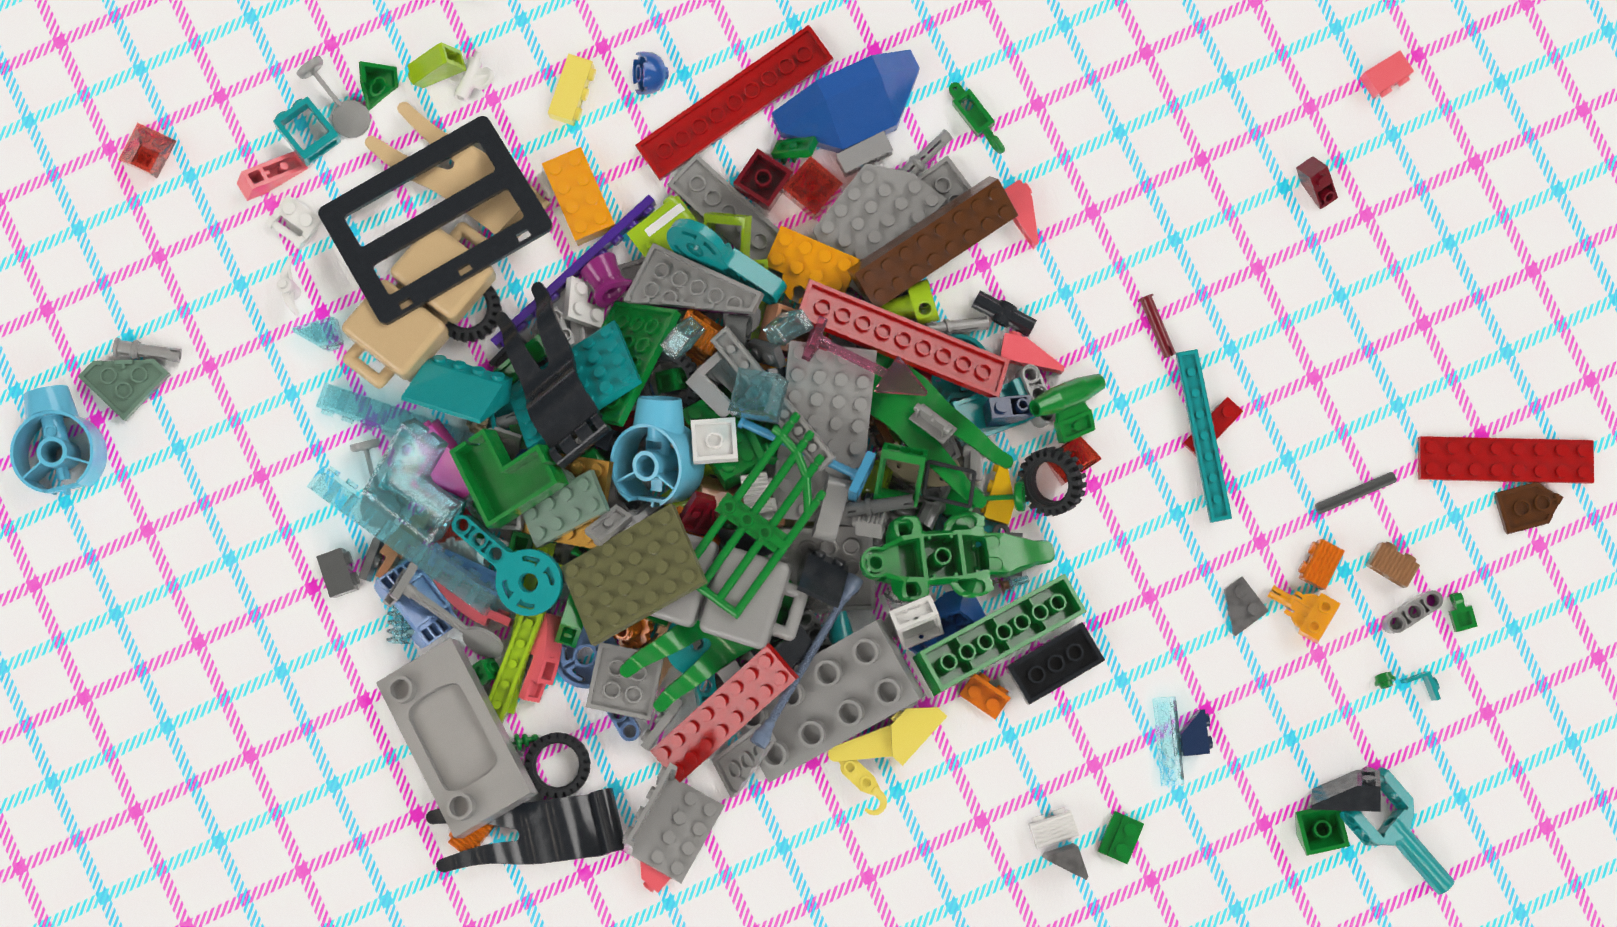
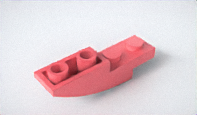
M443 574L441 578L434 577L433 581L443 596L457 610L471 620L488 627L490 620L508 627L512 626L514 619L509 617L510 612L500 608L496 612L489 609L491 604L481 600L475 603L478 594L473 592V587L462 583L461 587L453 584L455 579Z
M546 613L530 652L533 655V659L518 696L523 700L540 703L546 684L553 685L562 650V644L554 642L562 618L559 615Z

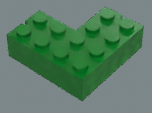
M482 429L468 438L469 442L464 441L449 451L487 528L503 527L569 484L561 467L555 466L556 463L548 452L550 449L548 445L537 444L511 461L496 430Z

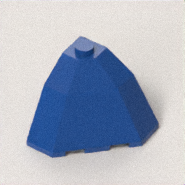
M953 590L945 592L934 601L944 634L908 649L917 654L985 617L986 615L976 597L967 598L960 596Z

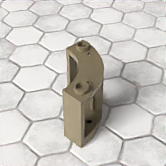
M881 451L877 452L876 457L879 461L881 457ZM887 459L886 465L893 471L892 476L907 485L916 486L919 465ZM954 460L956 464L960 466L958 460ZM931 468L929 469L927 489L949 485L944 480L941 481L939 479L940 476Z

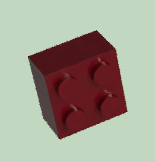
M757 148L733 185L739 193L770 212L793 179V171Z

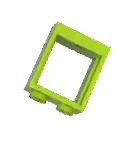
M721 212L704 213V225L715 231L716 224L742 226L740 252L750 258L752 215Z

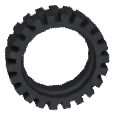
M662 351L653 370L662 363L673 362L685 371L687 379H689L697 370V365L691 361L692 359L689 356H685L683 353ZM653 370L640 396H653L650 388V377ZM689 386L685 396L682 398L683 409L691 406L699 399V396Z
M562 732L549 733L537 739L530 746L524 762V766L537 792L550 798H563L577 792L587 781L591 769V761L585 745L576 737ZM555 743L569 746L574 750L579 761L578 773L574 780L561 787L550 786L543 782L537 773L536 767L537 758L541 751L550 744Z

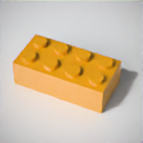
M581 147L541 163L578 246L605 235L615 225Z

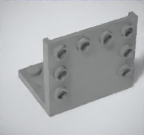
M670 763L667 768L665 766L662 767L657 776V786L650 788L646 795L649 801L645 807L640 806L634 817L638 820L634 827H628L623 836L622 843L624 844L623 852L682 884L725 805L682 781L679 783L675 779L678 767Z

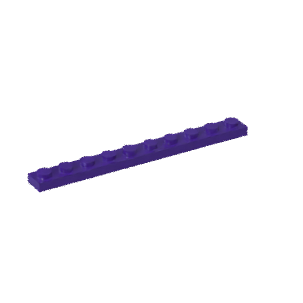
M649 194L546 288L550 293L552 303H555L560 298V293L566 288L568 277L574 276L577 278L580 276L582 269L588 262L600 254L607 253V250L612 245L617 246L624 239L623 235L628 230L630 231L639 224L638 221L644 216L648 217L654 212L656 203ZM535 299L512 319L519 333L528 328L529 321L533 318L536 319ZM500 330L490 339L498 349L504 347L503 336Z

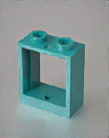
M308 96L295 101L290 109L281 111L273 120L277 131L306 166H309L341 143L339 134ZM309 108L328 133L303 150L284 125Z

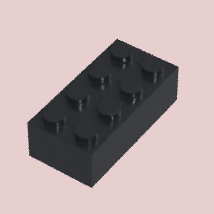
M1081 622L1008 664L1005 668L1025 703L1030 705L1104 662L1105 659L1084 623Z

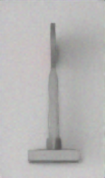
M410 562L408 567L401 571L382 603L391 607L403 594L409 599L412 598L450 626L462 632L464 643L473 652L487 658H497L502 654L504 645L493 632L478 626H466L461 620L423 595L410 583L418 569L417 565Z

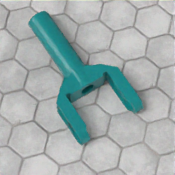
M1383 767L1378 768L1377 770H1380L1381 791L1397 810L1390 814L1378 830L1361 811H1341V819L1364 845L1396 846L1437 895L1446 893L1454 885V879L1411 831L1415 814L1414 798L1389 770Z

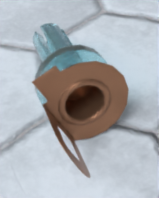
M1027 575L1015 579L1006 577V581H1002L999 578L995 579L999 581L993 584L1000 583L1001 590L1005 594L1006 589H1009L1011 592L1013 587L1029 583L1030 580Z

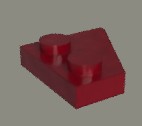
M699 491L693 493L679 515L686 531L703 536L706 535L716 521L715 496Z

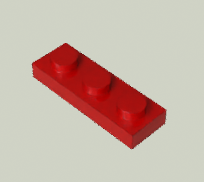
M1226 397L1211 413L1216 440L1243 412L1229 397ZM1191 434L1182 444L1196 456Z

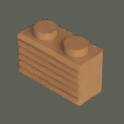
M1390 542L1378 543L1365 566L1399 587L1407 588L1420 567V564L1416 563L1417 559L1408 553L1401 554L1397 551L1398 547Z

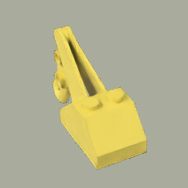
M938 707L904 708L890 717L892 720L890 725L841 743L828 750L829 759L840 763V770L848 780L860 791L873 795L879 800L880 805L877 809L870 810L865 808V812L869 815L875 816L884 812L887 807V797L880 789L874 775L857 760L893 757L903 766L948 717Z

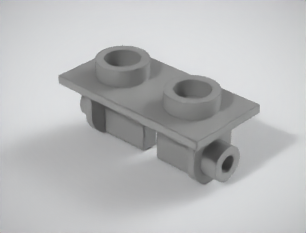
M917 403L913 409L915 412L909 417V420L942 444L957 430L956 427L925 404Z

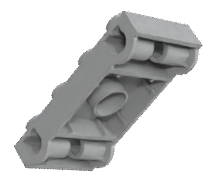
M882 618L868 624L814 656L797 687H795L796 689L792 692L793 694L789 697L790 699L783 711L779 714L780 716L776 719L777 721L772 732L777 741L759 765L769 783L925 696ZM800 663L795 666V668L793 669L794 672H796ZM783 692L740 729L742 735L768 719L773 709H775L774 707L778 704L777 702L781 699L780 697Z

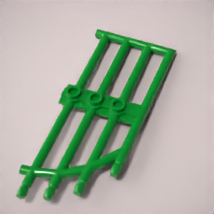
M797 412L790 416L789 421L785 423L782 429L778 425L773 427L771 432L776 436L734 496L727 492L715 509L720 514L694 550L699 560L727 519L738 527L704 574L708 583L696 589L735 619L740 617L826 496V492L821 489L817 492L815 498L812 499L811 478L818 470V466L823 463L825 457L819 453L815 457L814 462L807 467L802 454L815 433L808 430L797 445L788 436L794 424L798 422L801 416ZM783 443L791 454L752 508L741 502L742 498ZM796 462L801 478L772 519L768 521L759 515V512ZM803 490L804 512L790 532L786 534L777 525ZM746 532L756 541L718 594H716L707 585ZM764 545L774 554L737 606L734 607L725 598Z

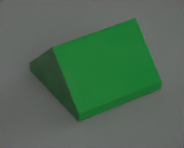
M1306 809L1295 812L1296 835L1306 856L1350 846L1344 821L1340 817L1341 811Z

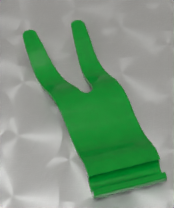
M877 353L870 415L890 428L907 447L927 450V460L958 466L934 437L909 420V417L915 412L913 410L915 405L920 403L925 404L956 427L957 430L953 435L974 448L986 459L1005 469L1012 467V456L997 447L978 427L956 410L924 376L902 362ZM930 464V468L960 497L968 502L971 482L962 471ZM975 487L972 505L979 509L984 508L987 504V498Z
M784 595L776 623L782 625L787 620L793 597ZM697 620V623L690 628L676 624L666 633L630 656L620 666L619 672L625 678L631 677L642 668L674 654L703 638L709 639L711 646L682 675L668 685L653 702L654 709L658 712H663L678 698L703 683L728 663L754 648L707 634L700 629V621Z

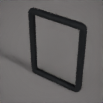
M927 460L922 496L930 500L971 508L977 473L973 469ZM930 464L972 474L968 504L926 494Z

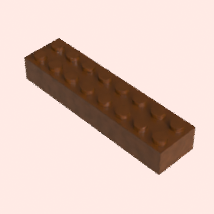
M989 176L847 271L865 302L881 307L1017 217L1018 213L999 179Z

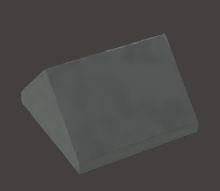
M1074 843L1044 852L1042 855L1047 861L1085 880L1089 877L1079 846Z

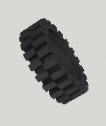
M492 285L483 294L487 304L483 320L469 328L460 327L448 321L445 325L448 328L449 337L456 341L460 340L463 343H467V341L473 343L477 342L476 340L478 339L483 340L487 334L493 333L492 329L498 326L495 322V317L502 311V306L500 305V297Z
M1046 447L1031 453L1030 456L1024 459L1026 462L1021 463L1020 468L1023 470L1018 471L1017 476L1022 477V479L1018 481L1024 482L1026 502H1031L1028 506L1031 510L1037 508L1036 513H1044V516H1058L1074 509L1082 501L1080 497H1083L1086 492L1082 489L1087 487V482H1082V479L1086 478V473H1080V469L1084 467L1082 464H1076L1079 459L1076 456L1071 458L1072 452L1069 450L1063 452L1064 448ZM1044 462H1051L1060 466L1067 476L1068 489L1061 500L1054 501L1044 497L1037 487V470Z

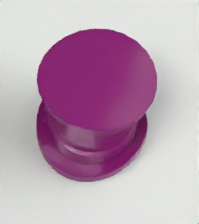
M611 252L603 253L593 258L581 271V276L595 290L593 298L597 306L601 308L612 305L632 284L631 279H625L622 276L616 255Z

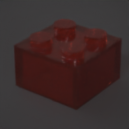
M809 157L783 186L782 191L789 200L816 221L842 191L843 183L813 157Z

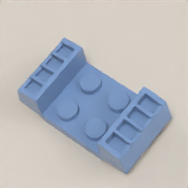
M411 557L375 581L374 589L382 601H384L404 568L406 569L410 562L417 565ZM418 567L410 583L423 595L457 618L446 598L426 572ZM403 594L394 603L395 607L415 631L411 639L420 649L428 646L453 629L448 623L412 598L409 599Z

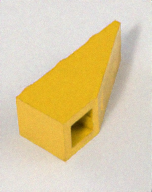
M994 463L992 471L996 472L994 480H989L986 492H989V495L1013 494L1009 470ZM1014 500L987 501L986 506L981 508L980 512L984 513L985 520L1003 523L1008 526L1015 506Z

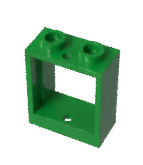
M884 442L873 499L912 494L882 488L887 459L919 465L915 492L912 494L914 507H917L928 451Z

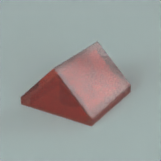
M1081 436L1061 446V448H1064L1063 452L1068 450L1072 452L1071 458L1076 456L1079 459L1076 464H1082L1084 467L1080 469V473H1083L1101 460L1099 454ZM1046 462L1061 486L1068 483L1067 476L1060 466L1055 463Z

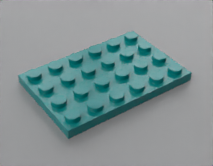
M615 321L610 322L573 346L572 351L579 379L599 410L642 383L619 325ZM548 363L544 364L540 368L545 369ZM519 380L512 385L510 401L525 444L529 450L537 444L545 445L546 442L529 417L525 393Z

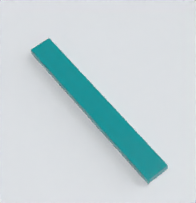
M1198 349L1177 352L1175 355L1209 522L1232 519Z

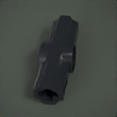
M981 290L971 308L990 317L994 323L1005 328L1009 327L1026 337H1029L1037 322L1036 319L1017 310V307L1010 302L998 300Z

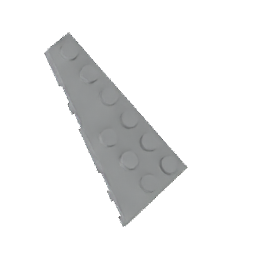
M653 243L623 301L635 304L755 314L764 294Z

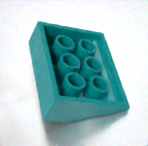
M434 355L422 365L401 396V400L480 424L510 402L513 378L505 376L502 372L485 370L482 366H471L461 360L454 361L447 359L444 355Z

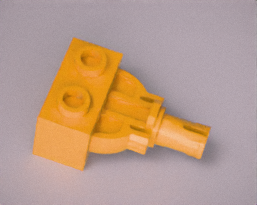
M1276 585L1272 587L1267 596L1285 606L1284 614L1290 616L1294 625L1299 628L1298 634L1316 644L1319 643L1341 604L1323 593L1318 596L1315 594H1302L1296 591L1294 595H1290L1276 587Z

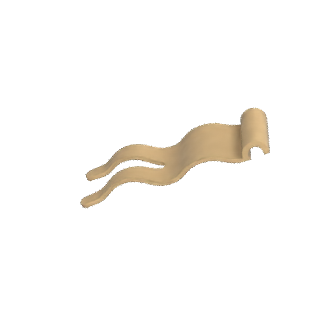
M401 102L398 104V112L429 144L447 135L446 132L432 124L409 103ZM371 135L365 139V146L389 167L409 157L375 136ZM472 145L449 158L454 162V166L451 169L447 170L435 166L411 181L447 199L494 172L495 167L486 153ZM530 185L538 200L540 201L541 205L546 210L551 205V203L548 200H545L538 193V191ZM507 190L466 213L494 235L523 218V213Z

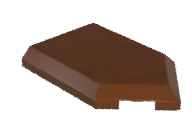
M1538 482L1494 493L1503 529L1507 535L1549 524L1558 505H1560L1564 498Z

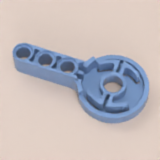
M584 626L576 648L562 644L557 672L568 684L577 688L589 689L599 644L596 646L591 645ZM613 636L602 642L618 646ZM584 647H589L594 652V659L589 664H583L578 659V653ZM607 712L623 740L634 741L639 738L641 728L634 717L624 716L618 719L614 716V713ZM628 725H633L636 728V734L632 738L625 735V728Z

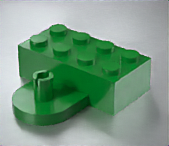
M703 399L683 409L684 426L690 430L691 420L721 418ZM761 402L751 403L740 409L734 416L729 414L726 417H735L738 462L709 464L725 491L741 483L740 476L749 474L759 461L744 429L737 427L741 417L746 416L747 420L761 424L769 430H772L775 425L780 426Z

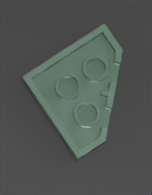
M155 359L92 361L78 377L122 420L127 421L172 374Z

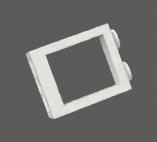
M931 595L889 611L895 633L903 650L944 634L939 613Z

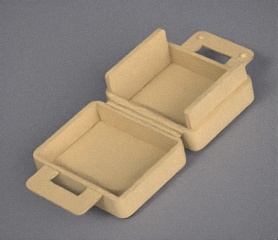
M459 222L449 234L439 228L413 243L392 266L391 275L397 282L396 285H393L388 280H381L386 291L389 294H393L469 250L459 242L462 237L475 246L487 238L465 222ZM468 265L458 272L462 276L472 270V268ZM488 267L389 325L380 323L365 298L342 325V331L354 342L352 347L343 356V362L378 389L383 388L395 374L401 379L411 382L422 365L432 358L449 339L448 328L445 324L448 321L453 324L459 323L496 280V273L493 267ZM409 299L400 304V307L403 310L413 304V302ZM364 351L385 366L380 373L359 359Z

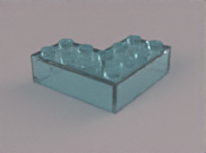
M414 417L401 423L362 492L427 543L432 544L444 536L451 524L450 521L455 518L462 503L429 479L449 443L434 432L428 433L430 429Z

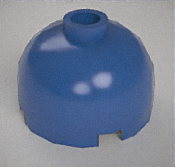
M638 51L635 54L638 56V59L633 60L632 68L633 84L638 82L639 88L635 89L638 95L656 93L663 87L665 80L669 77L668 67H665L664 61L659 55L653 52Z

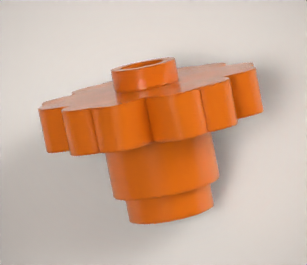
M643 619L613 637L619 639L618 642L621 647L631 649L642 648L650 642L651 636L649 633L654 630L651 621Z

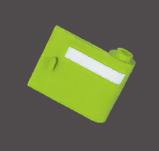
M670 195L662 202L663 205L626 233L644 257H646L653 243L673 252L667 241V231L676 220L691 219L698 222L679 196L674 197Z

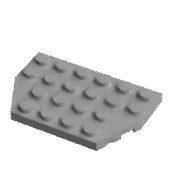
M866 163L814 227L813 234L817 241L854 256L861 261L939 210L947 199L914 173ZM852 279L849 287L862 296Z

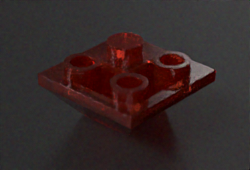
M137 122L118 160L157 179L177 141Z

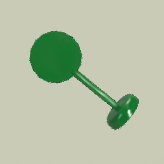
M1018 481L1014 484V494L985 496L987 501L1014 500L1015 509L1019 512L1025 511L1026 496L1023 481ZM951 489L947 499L968 504L967 501ZM946 503V509L942 514L952 516L961 511H968L970 508Z

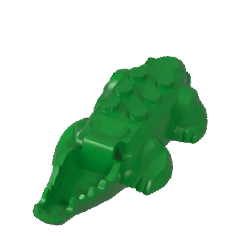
M961 511L952 515L946 521L944 529L938 531H923L917 516L908 515L894 519L890 522L886 531V544L868 548L860 556L859 564L862 574L866 578L890 584L893 594L898 600L903 602H913L928 596L930 586L948 584L958 595L975 598L994 590L993 581L990 579V576L1006 578L1035 565L1051 563L1055 558V550L1053 544L1047 540H1031L1006 533L986 532L983 528L985 516L971 511ZM976 542H980L981 546L976 547Z

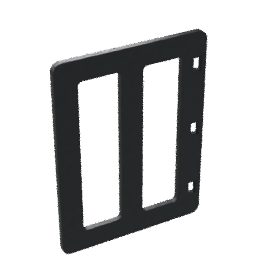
M479 116L328 202L320 207L318 211L319 218L373 312L383 325H389L549 233L553 227V223L491 121L486 116ZM476 143L481 144L495 167L494 172L367 245L361 246L346 221L348 216ZM506 190L510 192L523 213L521 220L393 294H389L374 270L376 264ZM528 231L531 236L519 242L517 237ZM470 265L472 270L461 276L458 271ZM411 299L413 304L402 310L400 304Z

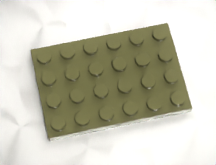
M669 504L613 536L603 545H598L561 566L583 626L593 646L602 643L708 583L676 506L673 504Z

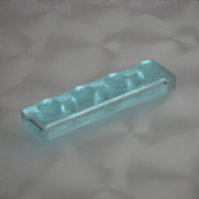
M1176 696L1152 698L1161 786L1184 785Z

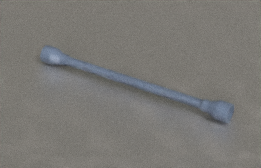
M848 573L838 608L833 607L830 612L831 614H829L823 624L824 626L820 629L821 631H819L813 641L814 643L810 646L803 658L804 660H802L795 672L799 678L785 689L768 719L752 735L750 741L756 746L766 749L769 744L772 730L777 721L776 719H778L779 714L783 711L790 699L789 697H791L792 692L796 689L795 687H797L803 677L802 675H804L805 670L809 667L808 665H810L816 655L815 653L819 650L826 638L825 636L829 633L833 626L832 624L836 621L845 603L862 586L864 581L857 575Z

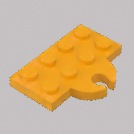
M780 226L767 257L768 267L783 273L782 280L787 285L784 292L790 300L794 298L795 288L802 286L805 289L809 279L846 293L852 281L847 270L860 262V259L784 226Z

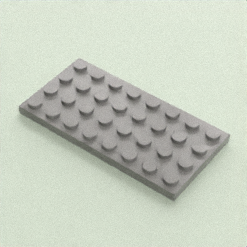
M789 341L784 395L837 457L836 461L853 469L859 468L866 455L877 350ZM780 445L776 453L779 460L775 463L774 476L791 454L788 448ZM803 455L804 460H805V462H806V465H807V467H809L811 463H810V461ZM796 462L772 494V498H776L777 510L801 478ZM827 466L822 472L816 471L811 478L812 499L815 498L818 491L824 490L828 475L851 481L850 486L853 481L851 477ZM803 490L783 517L784 519L798 520L804 512ZM860 494V496H859L857 502L861 501V494ZM847 496L846 503H852L851 501H848V496ZM845 504L840 524L852 526L853 516H847ZM818 508L808 521L815 522Z

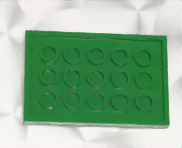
M621 301L614 302L601 328L612 321L619 325L642 383L600 409L603 415L602 419L606 424L624 426L681 316V313L676 309Z

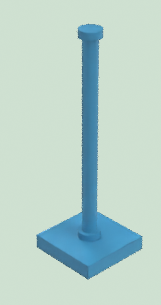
M746 416L741 417L737 426L740 429L745 428L771 441L776 437L771 430L747 420ZM867 451L859 468L853 469L836 460L828 465V467L851 477L853 482L848 490V501L857 502L875 465V453Z

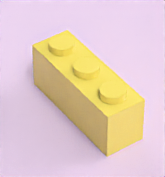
M568 53L548 110V115L551 119L572 126L575 125L576 120H580L583 111L581 108L582 102L586 101L589 95V82L593 81L596 75L593 61Z

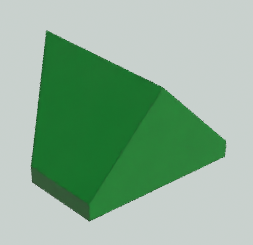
M363 61L358 62L360 84L368 111L399 87L397 67Z

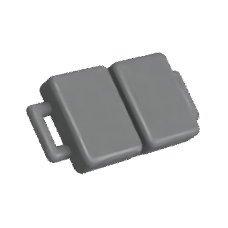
M687 533L695 550L703 538ZM711 541L698 560L704 574L719 554V546L714 541ZM734 547L707 587L718 594L748 551ZM757 554L725 600L736 607L770 558ZM779 561L738 619H735L697 590L650 616L689 628L693 627L698 620L700 621V629L707 634L762 650L770 643L771 636L787 641L795 639L808 595L798 591L797 585L789 582L791 567ZM784 595L794 598L785 626L776 623Z

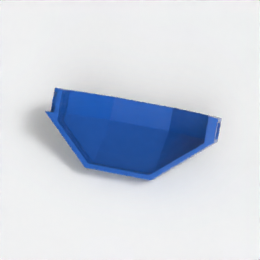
M911 49L868 56L816 80L771 113L772 120L781 138L793 139L815 136L818 141L817 148L840 153L882 131L887 135L897 130L919 75L920 67Z

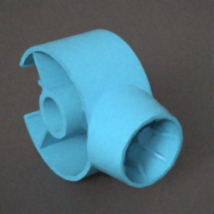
M67 385L46 386L25 392L23 394L25 421L16 430L10 445V460L17 477L29 488L53 495L62 491L64 495H71V489L84 486L92 487L102 476L107 463V446L100 430L89 420L79 416ZM64 418L75 420L84 429L90 443L89 461L81 459L79 446L75 442L69 441ZM42 428L43 440L37 447L39 462L31 469L29 464V448L34 436ZM59 447H62V456L57 461L56 452ZM79 462L88 464L84 473L76 480V483L48 489L39 482L53 468L56 470L58 481L71 479L69 470L75 468Z
M639 396L633 426L623 431L615 441L610 455V462H614L612 480L618 492L628 502L635 500L651 502V507L671 504L688 499L700 486L705 464H693L691 430L684 426L681 398L671 396ZM647 433L646 450L637 453L639 444ZM642 481H651V491L663 492V482L673 491L667 498L652 496V493Z

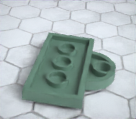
M565 468L562 469L569 484L522 514L536 548H542L610 511L594 470H589L575 478L570 471Z

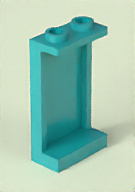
M1019 377L1003 384L999 397L1027 395L1021 378ZM978 393L950 403L987 437L1036 418L1033 416L1005 426L986 427L982 406L989 397ZM955 436L961 446L967 445V443Z

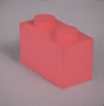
M1400 50L1365 71L1360 80L1373 99L1379 95L1383 98L1393 91L1391 88L1398 84L1401 87L1411 80L1409 76L1414 70Z

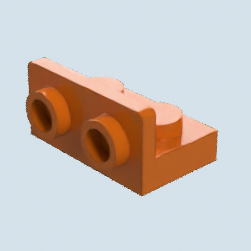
M981 672L978 675H972L959 693V696L996 720L1006 703L1011 699L1007 695L1009 691L999 684L997 687L990 684L989 681L991 679Z

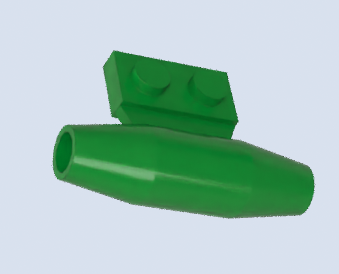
M1092 374L1076 377L1054 386L1029 403L1030 411L1035 417L1056 414L1054 427L1058 443L1064 444L1096 430L1092 410L1089 409L1085 402L1105 389V379L1101 374Z

